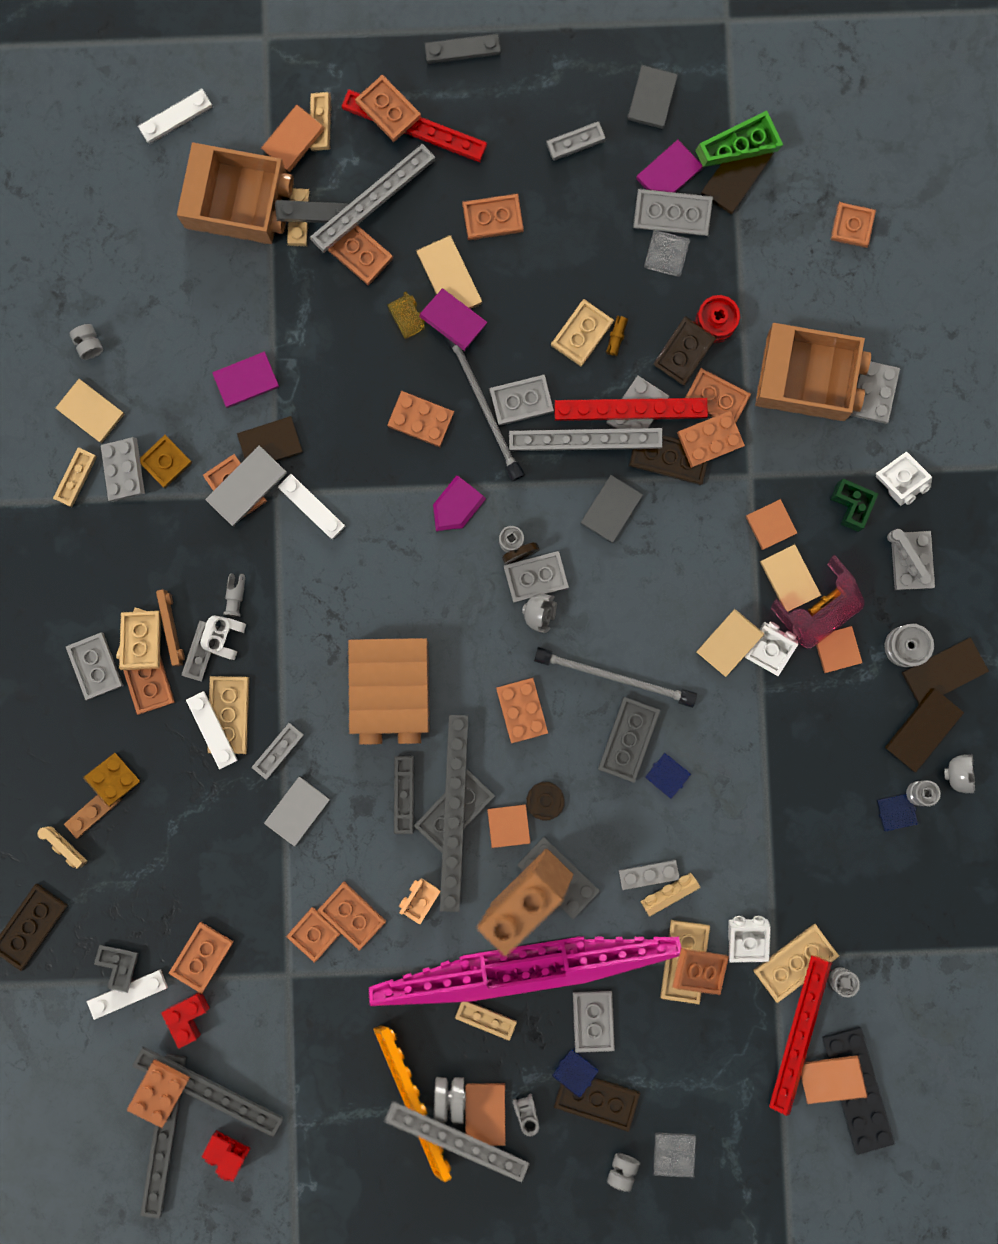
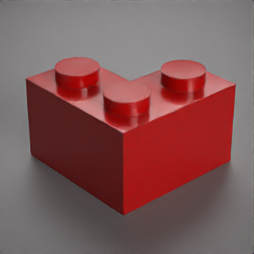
M198 992L168 1007L161 1013L178 1049L195 1041L201 1035L194 1018L210 1009L203 993Z
M216 1130L202 1158L205 1159L206 1163L218 1166L215 1173L219 1174L218 1176L221 1179L233 1182L251 1148Z

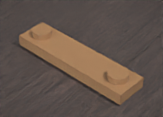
M164 589L158 590L156 594L171 664L176 667L182 666L185 655L183 649H180L171 609L173 599L168 591Z

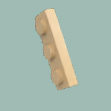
M329 92L311 94L310 116L325 128L311 145L310 149L312 151L330 149L331 95Z
M293 188L289 201L309 202V189ZM288 222V245L307 246L308 222Z
M78 447L53 499L73 507L97 456Z
M690 873L682 876L674 883L664 886L660 891L648 895L640 902L650 917L699 889L700 886Z
M461 1002L455 1016L457 1020L509 1041L517 1023L514 1019L472 1002Z

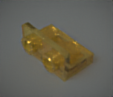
M407 291L403 293V297L387 304L404 339L424 330V322H426L419 317L421 311L417 312L415 308L417 303L413 295L409 296Z

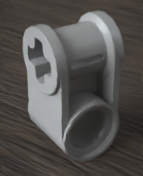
M528 1094V1097L519 1100L513 1099L522 1132L527 1136L535 1135L539 1129V1122L532 1094ZM527 1121H533L536 1124L535 1127L532 1129L526 1128L525 1123Z

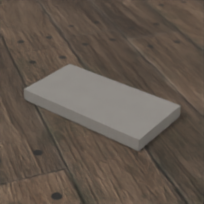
M638 189L633 228L708 236L713 197Z
M258 446L205 500L234 527L287 472L261 446Z

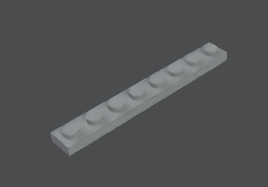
M421 144L311 235V240L323 253L435 161V156Z
M662 428L509 431L510 451L662 449Z
M392 1102L384 1121L519 1182H522L529 1165L528 1162L395 1102Z

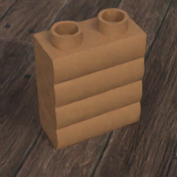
M192 142L177 217L184 228L272 244L274 233L283 234L286 221H277L275 201L281 200L282 197H291L294 177L292 174H287L283 161L280 158Z
M772 323L767 334L755 406L846 421L852 414V411H861L864 402L865 389L856 387L859 374L867 375L871 361V352L863 351L865 338Z
M428 639L348 640L349 734H359V744H382V733H398V744L421 743V733L430 732Z
M545 849L491 902L490 907L486 910V914L482 917V921L477 926L478 930L506 957L563 901L574 874L548 849Z

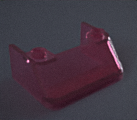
M835 555L831 557L828 565L838 576L836 588L841 595L812 617L804 609H796L789 614L777 599L771 606L775 614L789 631L797 636L796 639L805 648L816 646L860 612L865 604L855 578Z

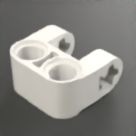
M211 616L207 620L201 638V647L213 654L235 661L238 651L223 646L229 629L244 633L247 624L221 616ZM220 620L221 626L219 629H216L215 624ZM214 639L215 644L212 648H210L209 642L210 640Z

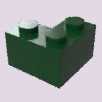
M846 479L840 480L830 500L848 507L841 525L857 532L864 529L878 493Z

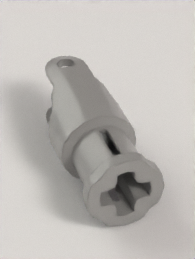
M231 573L228 577L225 597L227 604L223 615L240 617L239 609L240 602L243 601L245 575L240 574L238 584L234 588L235 576Z

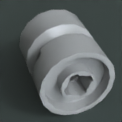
M91 324L78 326L69 334L73 344L77 345L76 350L82 360L94 358L104 350L100 340L96 338L97 334Z
M516 526L505 527L499 535V545L506 553L511 550L515 551L524 544L523 532Z
M928 780L912 782L906 790L907 799L915 806H932L939 801L941 794L938 785Z
M844 967L834 968L828 976L829 986L843 997L849 998L854 996L860 988L858 977Z
M616 1153L612 1163L614 1169L610 1170L607 1183L619 1190L631 1191L635 1181L633 1175L637 1174L640 1162L631 1156Z

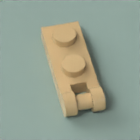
M49 826L39 829L38 837L40 839H47L53 845L52 849L66 858L68 865L73 868H80L88 862L53 827Z

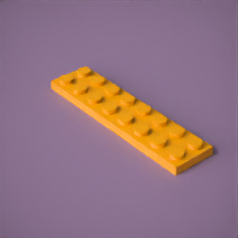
M381 1025L373 1028L405 1107L424 1116L428 1115L424 1104L419 1102L418 1096L420 1094L416 1085L411 1083V1072L403 1064L402 1059H404V1055L401 1049L395 1045L396 1036L393 1030H389L388 1027ZM418 1137L434 1176L443 1182L451 1179L449 1174L451 1167L441 1154L443 1148Z

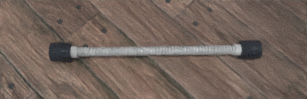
M444 336L449 348L453 349L461 362V366L469 379L468 381L476 394L506 459L507 466L505 468L511 481L513 482L524 477L525 473L520 463L516 462L512 457L504 438H502V433L499 427H497L498 425H496L495 418L491 414L489 405L485 401L486 399L480 390L481 388H479L480 386H478L479 384L473 375L474 373H472L473 371L466 360L465 354L460 347Z
M541 647L537 649L534 662L548 666L549 663H557L562 666L578 669V671L592 675L595 674L599 677L602 676V678L623 682V684L647 689V691H654V693L658 694L661 693V695L663 694L678 700L679 704L694 707L697 693L684 689H681V691L664 689V687H657V685H650L647 682L629 677L626 678V676H619V674L615 673L612 674V672L572 662V660L558 658L557 655L552 654L553 651Z

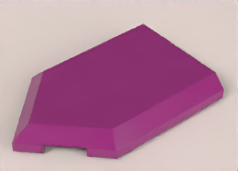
M456 475L433 504L436 531L462 529L486 498Z

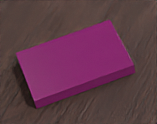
M677 140L639 173L636 179L647 190L676 193L702 170L703 166Z
M443 288L419 315L420 318L464 351L487 325V321Z
M265 351L212 372L226 408L279 388Z

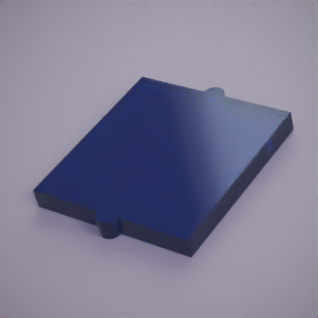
M664 753L657 763H653V768L645 778L672 799L676 792L683 788V784L691 774Z
M907 794L877 800L880 811L879 817L882 819L885 832L918 825L915 813L916 807L908 800Z
M571 1049L564 1060L560 1061L559 1067L552 1076L580 1098L587 1087L592 1085L591 1082L599 1071Z

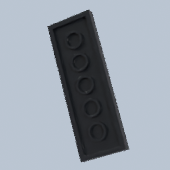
M856 1027L822 1037L828 1059L850 1056L859 1057L867 1097L840 1100L855 1153L859 1155L895 1145L862 1029Z

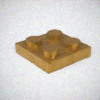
M166 435L140 458L141 465L165 489L193 463Z
M116 753L112 754L84 776V780L108 807L112 806L140 783V780Z

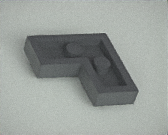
M99 945L94 965L113 969L108 989L128 993L139 954Z

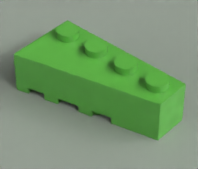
M766 110L700 143L695 151L702 166L707 167L778 152L783 143Z

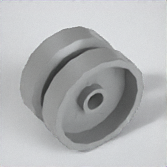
M918 624L902 625L893 629L887 635L884 643L885 653L888 659L897 666H919L932 656L934 640L930 632L923 626Z
M436 1077L435 1121L446 1123L448 1110H451L452 1123L463 1124L466 1107L464 1078L454 1077L451 1090H448L447 1078Z

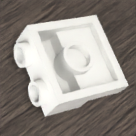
M907 451L876 473V477L889 490L888 493L900 506L905 503L907 505L911 504L916 499L915 496L918 493L924 494L931 488L932 476Z
M770 621L769 624L764 622L760 628L764 633L763 637L745 655V658L779 676L798 646L797 636L790 631H786V633L780 631V627L774 622Z
M736 916L733 920H729V961L769 962L770 924L768 919L762 916H754L753 919Z

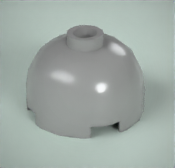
M537 594L524 604L522 613L524 614L526 624L531 629L541 633H547L550 630L548 625L550 619H555L557 602L553 601L555 596Z
M959 755L949 762L948 768H945V780H949L951 787L960 793H974L975 774L972 766L974 765L973 755Z

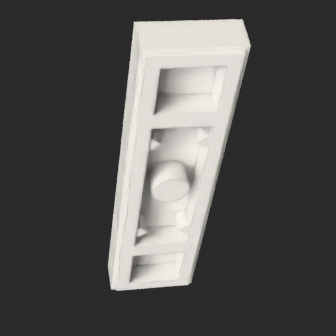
M203 89L138 127L148 144L213 106Z
M292 474L278 486L332 540L346 527Z
M203 691L187 699L186 702L218 768L222 769L238 761L206 693Z
M160 969L132 981L128 993L111 990L88 1000L87 1004L95 1020L167 989L168 986Z

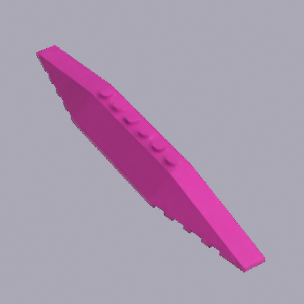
M574 937L515 947L506 957L499 950L463 955L459 957V960L453 962L446 961L440 963L441 966L432 969L428 967L422 969L423 972L414 975L410 973L402 976V979L396 981L392 979L369 987L370 1006L471 1002L588 983L679 957L682 947L679 937H654V939H644V937H635V939H623V937H616V939H604V937L584 939V937Z

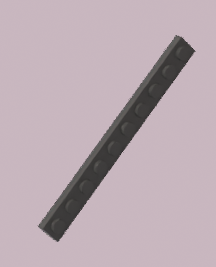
M449 715L440 895V911L448 912L460 911L468 716Z

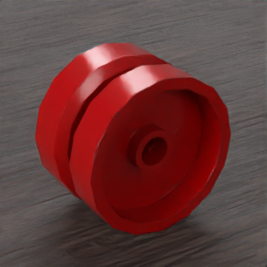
M723 295L711 296L700 306L695 323L717 337L714 343H721L729 339L737 328L740 320V311L737 304L729 297Z

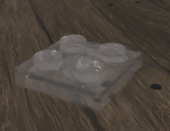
M654 230L644 267L680 277L690 239Z
M655 1132L654 1175L694 1177L695 1135Z

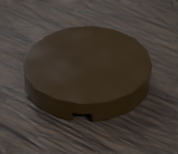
M534 542L520 546L515 551L507 552L503 555L502 559L504 564H511L537 553L540 549L538 544Z
M540 782L534 785L529 790L526 798L529 812L535 818L542 821L556 818L562 812L565 805L561 789L550 782Z

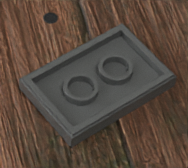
M642 65L627 120L663 129L678 74Z
M610 475L580 524L613 543L643 494Z

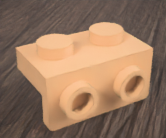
M423 878L419 881H414L409 889L412 891L409 898L404 897L399 905L402 908L399 913L406 915L418 924L422 923L441 892L440 889Z

